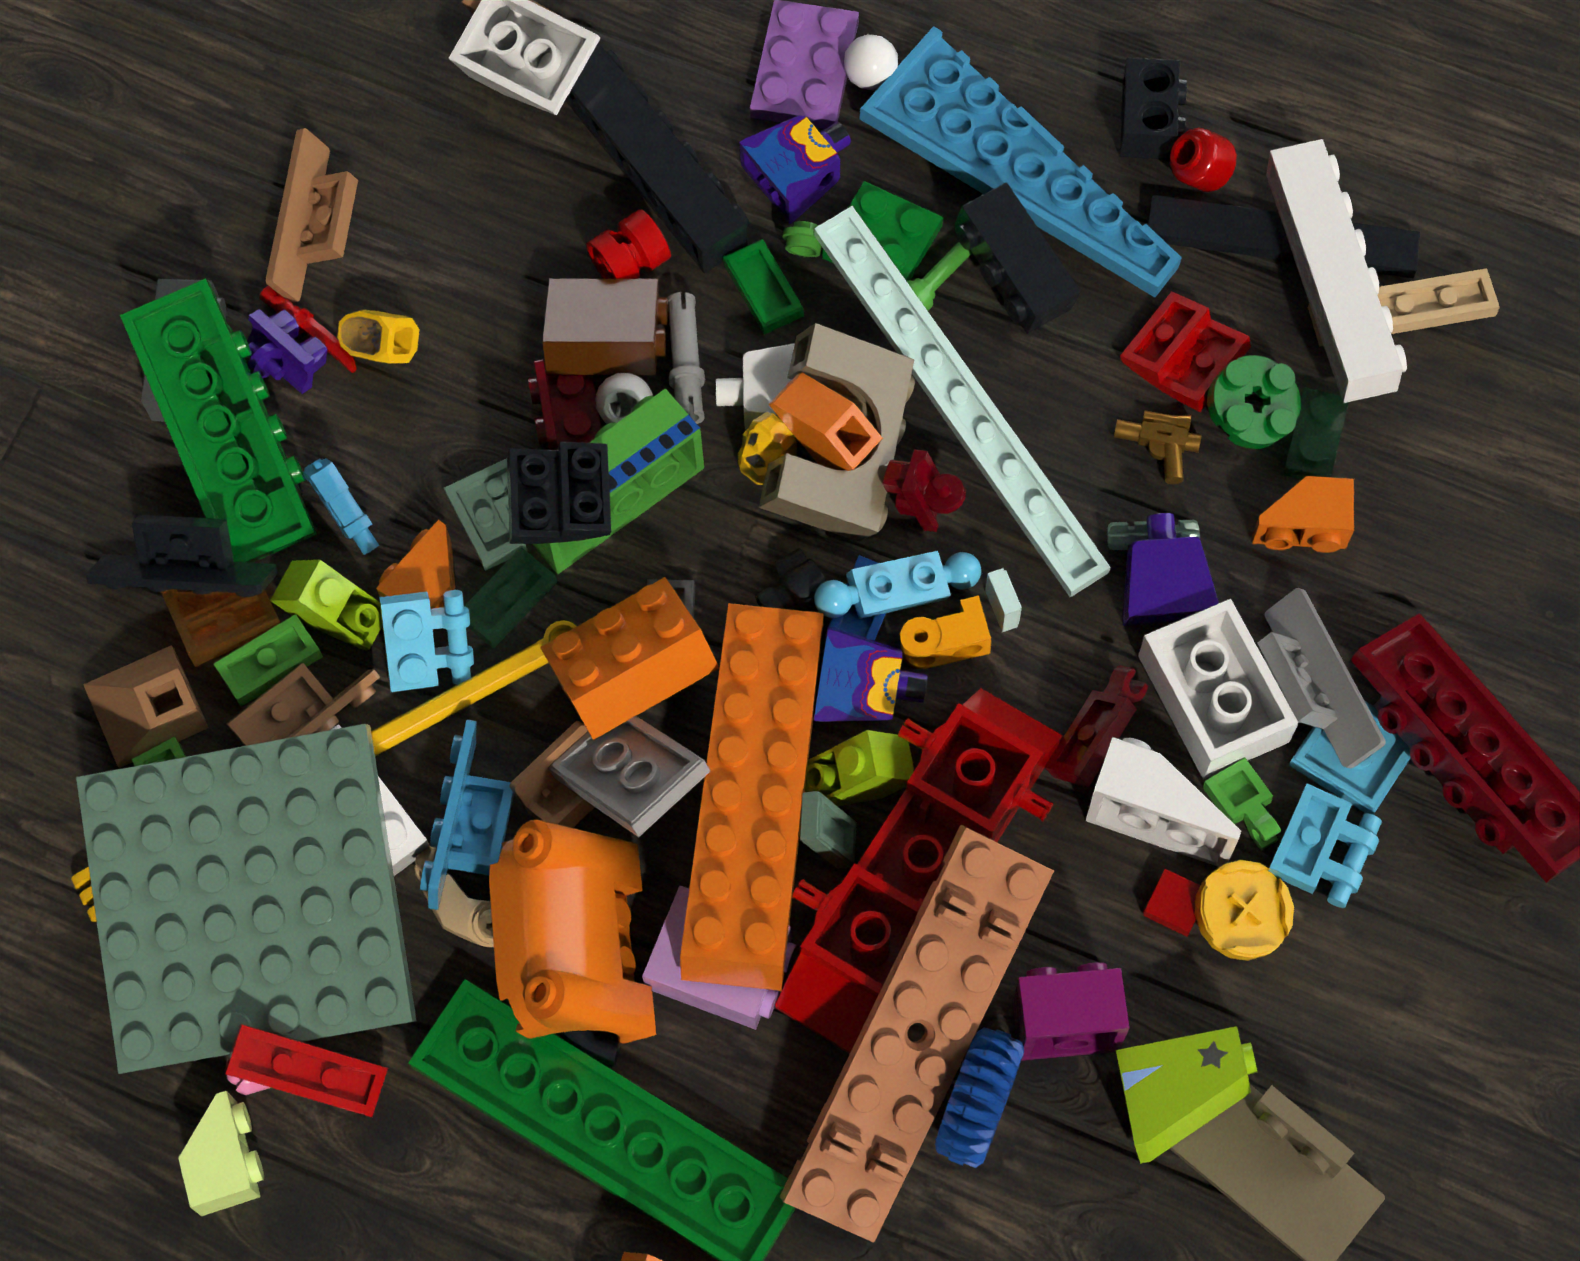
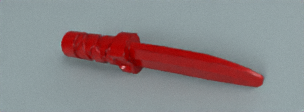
M270 286L262 290L259 299L271 309L273 308L276 313L286 310L292 315L299 325L298 334L304 332L309 337H316L327 347V352L349 372L354 373L357 370L353 357L341 347L339 340L314 319V315L310 311L293 305L289 299L281 296Z

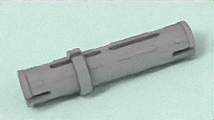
M678 292L667 298L673 370L669 373V385L674 389L675 400L696 424H699L705 419L701 393L705 374L704 370L699 367L695 315L696 301L693 294L685 292V304L681 305V292Z

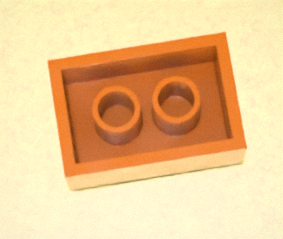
M666 577L643 587L634 595L611 608L601 611L595 617L568 632L560 634L554 640L540 647L593 740L720 668L700 627Z

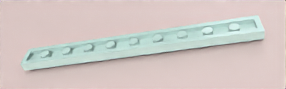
M854 207L847 208L814 228L815 238L898 354L914 359L912 375L1069 597H1072L1107 575L1111 568Z

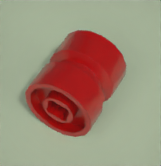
M641 209L621 220L617 224V232L607 229L586 244L589 256L603 279H639L641 269L651 272L671 258L669 246L662 232L653 219Z

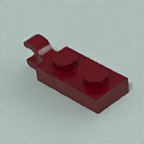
M1122 665L1117 666L1112 672L1104 692L1092 690L1045 765V769L1053 778L1089 787L1104 763L1112 737L1119 739L1137 710L1133 703L1142 700L1147 692L1148 685L1145 682L1131 680L1136 673L1134 668Z

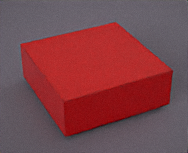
M1164 869L1144 910L1143 916L1188 937L1196 921L1194 914L1195 899L1201 885Z

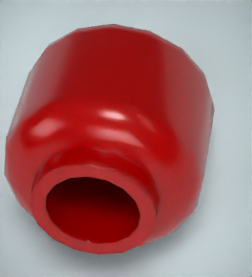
M1198 127L1186 131L1173 144L1170 167L1173 175L1180 182L1201 191L1211 192L1223 187L1232 177L1236 167L1237 154L1234 145L1226 137Z

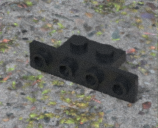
M139 515L132 522L138 556L106 554L86 573L88 584L105 585L110 589H121L131 586L147 587L155 592L179 589L191 590L195 594L228 592L235 593L240 597H252L261 594L278 573L276 564L234 562L227 519Z

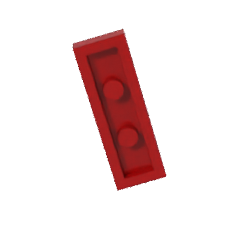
M240 1024L224 1073L373 1117L388 1068Z

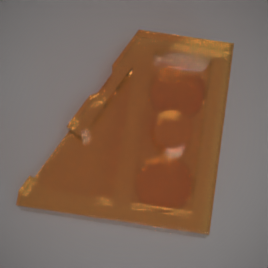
M177 589L161 592L195 667L247 644L280 624V620L266 590L252 597H240L235 593L228 592L195 594L193 592H178Z

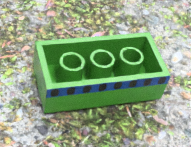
M666 388L654 397L647 396L640 400L632 409V413L618 423L611 422L602 427L595 435L594 440L590 442L607 444L611 534L580 541L532 544L557 575L704 469L700 427Z

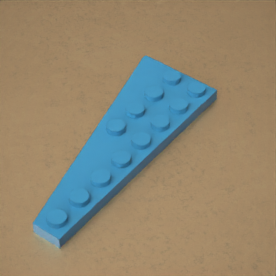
M934 26L898 65L893 74L882 83L860 108V120L982 194H986L1007 182L1037 227L1151 296L1156 297L1179 268L1182 257L1147 224L1142 226L1122 208L1123 202L1114 193L1108 195L1092 180L1093 173L1084 165L1079 168L1063 152L1064 146L1022 106L1017 108L1013 103L1009 102L999 92V85L991 77L985 79L970 65V57L962 50L956 52L942 38L943 32Z

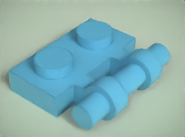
M450 590L443 594L444 607L430 609L427 591L379 597L391 692L439 686L438 668H450L452 682L456 685L471 678L470 667L474 664L473 648L468 646L466 627L470 625L469 609L464 606L462 591ZM433 629H446L449 646L435 648Z
M1306 784L1268 871L1274 874L1276 878H1281L1282 881L1311 894L1316 889L1320 877L1330 881L1333 886L1327 901L1336 907L1345 908L1351 893H1357L1363 877L1360 872L1367 856L1373 855L1377 848L1379 838L1376 835L1382 820L1373 814L1365 813L1359 826L1346 821L1352 803L1310 784ZM1337 839L1349 846L1342 864L1329 859Z

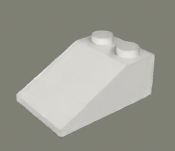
M481 0L449 59L470 78L503 95L557 115L598 44L600 37L529 0Z
M1112 737L1093 792L1086 821L1218 867L1227 864L1239 840L1241 830L1164 756L1152 751L1148 744L1134 738L1120 740Z

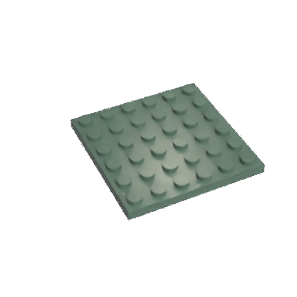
M361 724L76 777L118 1074L229 1055L240 1024L302 1042L417 1021L370 725Z

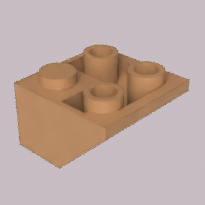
M172 645L83 684L119 768L133 763L131 759L174 736L179 742L209 728Z

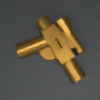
M1144 411L1142 424L1117 419L1114 438L1136 441L1138 445L1148 447V451L1153 458L1163 460L1165 482L1167 484L1183 482L1182 453H1184V450L1198 453L1201 441L1200 434L1189 433L1192 415H1167L1151 411Z

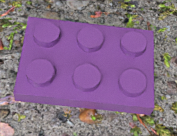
M774 0L751 100L750 118L782 123L802 115L806 116L816 128L826 129L835 122H838L847 80V74L844 71L845 51L856 38L859 12Z

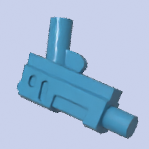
M327 458L323 460L318 459L305 467L303 472L305 479L310 482L347 539L353 538L363 555L377 548L379 544L368 528L372 525V522L362 512L333 462Z

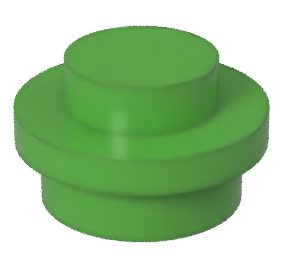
M806 221L794 222L793 227L785 228L782 236L786 241L785 250L803 257L820 256L822 246L814 236V228L818 225Z

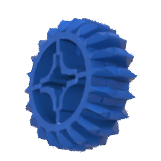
M983 1027L976 1032L967 1051L938 1130L935 1142L938 1154L949 1158V1161L962 1166L966 1164L977 1168L984 1162L1023 1058L1024 1046L1022 1041L1011 1037V1034L998 1029L994 1031Z

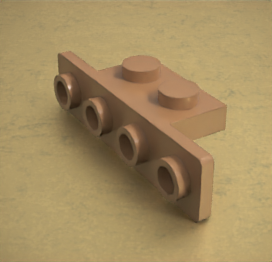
M306 128L296 131L266 275V284L291 302L300 301L307 264L343 257L358 179L348 171L325 175L330 150Z
M300 663L226 723V725L244 746L329 731L339 722L335 716L337 712L348 703L353 708L358 707L376 692L372 684L380 676L375 669L367 670L337 696L332 698L305 664Z

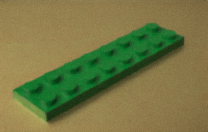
M464 979L408 1062L412 1069L716 1260H765L796 1209L784 1203L780 1198L788 1178L555 1034L532 1039L522 1036L516 1032V1026L520 1023L514 1016L511 1007Z

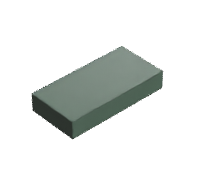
M803 792L800 840L837 869L851 868L855 863L857 822L821 792Z

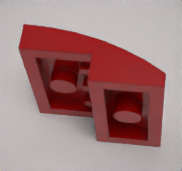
M1171 291L1123 351L1120 358L1126 366L1144 380L1177 401L1201 412L1207 404L1208 391L1212 381L1226 365L1245 356L1251 348V343L1248 335L1212 320L1208 307Z

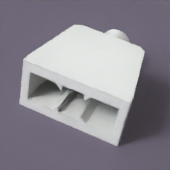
M795 343L748 351L743 354V378L716 379L717 406H744L746 430L754 419L765 412L773 413L778 417L768 404L791 381L787 377Z

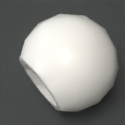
M867 34L858 37L845 51L844 71L849 80L861 89L873 91L878 89L898 67V54L894 46L882 36Z
M616 373L606 378L599 386L595 397L596 409L606 424L611 422L618 423L632 413V409L640 400L647 396H653L648 384L640 377L632 373Z

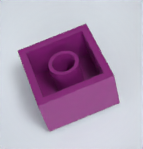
M1088 963L1078 966L1077 972L1057 974L1056 968L1042 967L1031 969L1026 972V977H1019L1013 998V1010L1017 1040L1022 1041L1024 1046V1054L1021 1061L1110 1053L1121 1049L1129 1030L1121 968L1108 969L1106 963Z

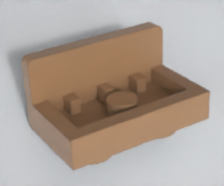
M580 721L573 723L510 783V789L528 814L536 820L574 828L595 808V806L557 781L549 770L551 764L588 732L585 725Z

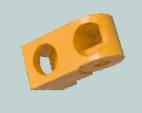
M979 595L960 600V613L934 620L926 617H915L908 620L900 632V648L903 660L910 667L927 669L990 654L991 636Z

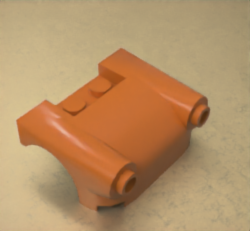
M542 820L526 822L519 828L513 840L501 843L503 848L497 863L490 864L489 870L496 982L500 1001L509 1000L514 1016L520 1023L516 1026V1032L532 1039L568 1031H605L616 1034L618 1042L622 1044L655 1036L656 1025L652 986L634 981L636 962L632 953L629 927L631 911L627 904V895L643 891L638 844Z

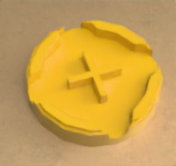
M1238 860L1223 864L1204 878L1196 894L1194 914L1200 933L1213 949L1228 958L1248 961L1266 956L1279 947L1293 926L1294 905L1288 887L1281 878L1277 879L1274 874L1268 871L1270 870L1269 868L1258 862Z

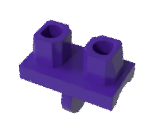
M260 309L251 313L248 321L252 323L253 328L247 339L252 353L247 365L250 373L259 371L262 378L271 375L275 380H280L283 377L301 394L311 389L313 374L326 364L327 347L316 337H310L301 344H298L294 338L298 337L299 325L296 319L286 310L270 317Z

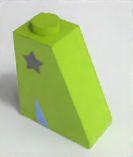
M1237 1026L1116 1050L1134 1145L1140 1164L1151 1162L1251 1093L1248 1075L1258 1073L1251 1042L1241 1044Z

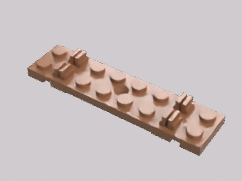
M960 825L943 860L945 865L937 881L933 880L906 940L807 1139L809 1144L801 1161L797 1160L780 1195L784 1203L873 1243L1054 873V870ZM915 1023L923 1024L925 1028L924 1036L918 1041L909 1040L907 1035L909 1027Z

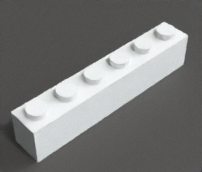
M1323 139L1271 150L1266 176L1343 403L1396 392L1402 372L1407 370L1405 352L1401 345L1394 344L1391 335L1393 331L1392 316L1388 306H1381L1377 295L1379 293L1378 276L1374 267H1367L1364 258L1366 254L1365 239L1360 229L1354 230L1351 221L1353 216L1352 203L1347 192L1341 193L1338 184L1340 173L1336 157L1334 155L1328 156Z

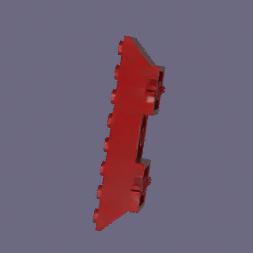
M982 688L973 694L963 705L958 703L946 723L938 727L933 733L909 718L904 722L898 737L922 749L921 760L907 781L906 790L858 864H853L842 883L831 890L828 895L804 879L799 882V888L796 887L793 892L792 898L799 900L817 912L814 926L800 946L801 952L775 1003V1008L848 1054L851 1053L933 880L937 881L945 865L943 860L960 825L998 842L1019 807L1043 822L1054 804L1032 792L1031 788L1059 745L1063 735Z

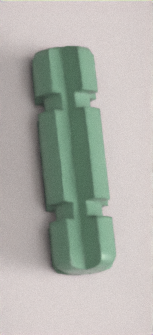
M1178 520V524L1175 525L1176 538L1195 536L1200 539L1199 525L1196 520ZM1146 521L1134 522V526H1128L1127 522H1112L1108 525L1107 544L1111 550H1128V545H1131L1132 542L1148 540Z

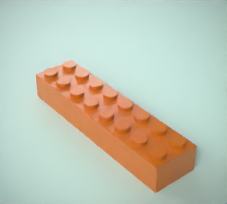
M728 603L706 763L710 772L704 778L680 953L681 980L782 991L801 829L802 794L805 792L822 647L824 613Z

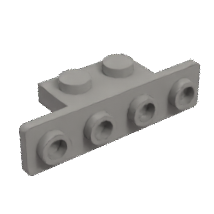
M1295 588L1265 612V618L1273 632L1269 633L1257 644L1298 723L1324 729L1343 767L1352 769L1382 748L1386 741L1307 592L1304 589Z

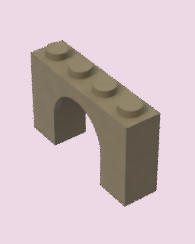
M817 323L798 334L787 378L792 380L798 373L803 372L852 401L883 439L854 470L850 471L831 469L786 453L768 464L759 508L858 542L878 533L884 526L888 515V507L885 505L887 491L883 486V478L889 461L894 460L896 446L901 441L905 432L906 421L903 419L905 403L910 398L915 385V379L911 376L914 359Z

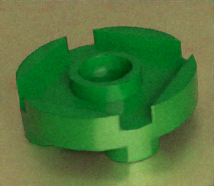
M1250 355L1230 362L1215 377L1208 391L1207 404L1212 421L1216 427L1220 425L1230 435L1227 438L1228 440L1240 447L1248 449L1269 447L1292 432L1299 419L1301 398L1295 383V373L1288 365L1278 364L1267 357ZM1252 392L1258 394L1263 400L1264 405L1259 409V413L1253 412L1252 404L1245 403V397L1250 396Z

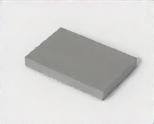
M637 716L632 717L595 740L587 732L549 767L550 772L557 781L637 837H640L710 772L704 759Z

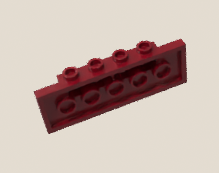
M1420 613L1358 649L1350 660L1382 695L1373 706L1378 711L1380 725L1388 733H1397L1410 748V757L1415 766L1423 771L1429 770L1442 784L1445 800L1455 808H1463L1476 823V834L1483 843L1489 846H1496L1502 854L1515 847L1546 883L1580 860V792Z

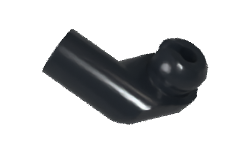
M588 1030L560 1033L564 1041L603 1065L615 1067L620 1052V1042L594 1036L593 1031Z

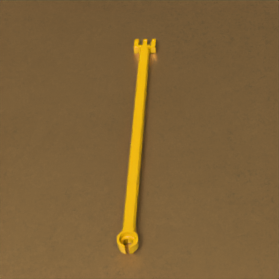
M565 620L551 624L546 629L544 638L372 730L375 756L548 664L540 647L577 626ZM89 867L72 876L71 881L75 889H81L91 884ZM92 886L79 894L83 905L94 903ZM92 906L88 909L87 913L90 920L96 922L95 907Z

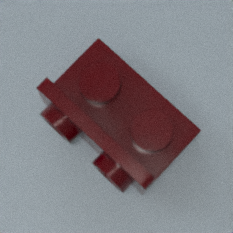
M543 359L535 360L536 376L528 377L532 405L541 403L543 417L534 418L539 445L548 444L549 450H557L560 442L590 443L602 428L600 415L596 409L593 375H546Z

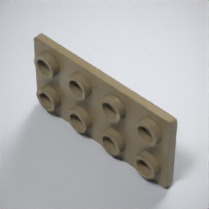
M1250 1085L1251 1093L1170 1148L1171 1151L1302 1261H1336L1385 1200L1382 1192L1346 1164L1354 1155V1152L1273 1085L1270 1086L1264 1095Z

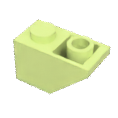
M227 1091L215 1095L178 1158L190 1208L200 1216L261 1197L257 1182L264 1180L262 1164L256 1150L249 1152L245 1133L252 1131L250 1116L245 1103L237 1104V1101Z

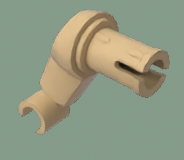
M427 847L415 859V875L420 881L425 861L434 862L437 850L435 847ZM447 874L439 909H432L440 925L446 931L483 947H494L491 901L469 898L452 875ZM423 890V893L428 901V891Z

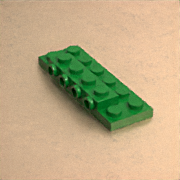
M205 278L121 314L122 322L205 517L209 519H227L234 562L253 563L317 535L298 485L306 481L302 468L295 455L289 458L286 457L280 443L288 439L284 426L277 413L268 415L262 401L270 397L266 384L259 371L250 373L244 359L252 355L248 342L240 329L233 332L232 328L227 324L210 282Z

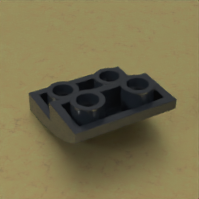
M560 442L557 450L509 448L507 473L510 544L571 542L611 534L607 444Z

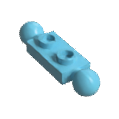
M938 551L859 567L851 569L846 574L849 586L838 580H829L822 583L815 592L814 602L817 610L820 613H824V616L828 618H838L845 615L853 604H855L858 618H867L946 600L951 596L948 584L960 590L973 587L980 579L981 565L972 554L958 552L950 556L945 565L942 566Z

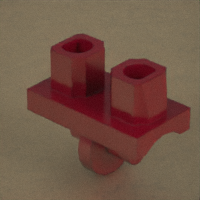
M914 449L910 462L890 460L883 478L884 488L887 492L897 493L895 507L899 514L916 516L924 531L937 532L939 526L936 519L937 513L949 514L962 506L966 498V490L962 481L952 474L940 475L928 451Z

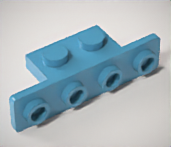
M466 720L463 736L454 735L450 763L456 764L454 776H445L443 781L440 805H446L447 807L444 819L435 818L430 847H435L437 850L434 862L425 861L420 890L428 891L429 909H439L448 869L489 875L490 864L498 862L503 848L501 843L505 839L514 793L509 787L511 782L469 775L476 747L477 721Z

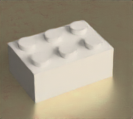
M1231 599L1144 635L1138 657L1203 780L1218 774L1243 758H1246L1248 761L1290 742L1297 728L1298 721Z

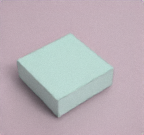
M1002 568L988 573L985 592L1001 631L1005 632L1017 628L1022 607L1007 571H1004Z

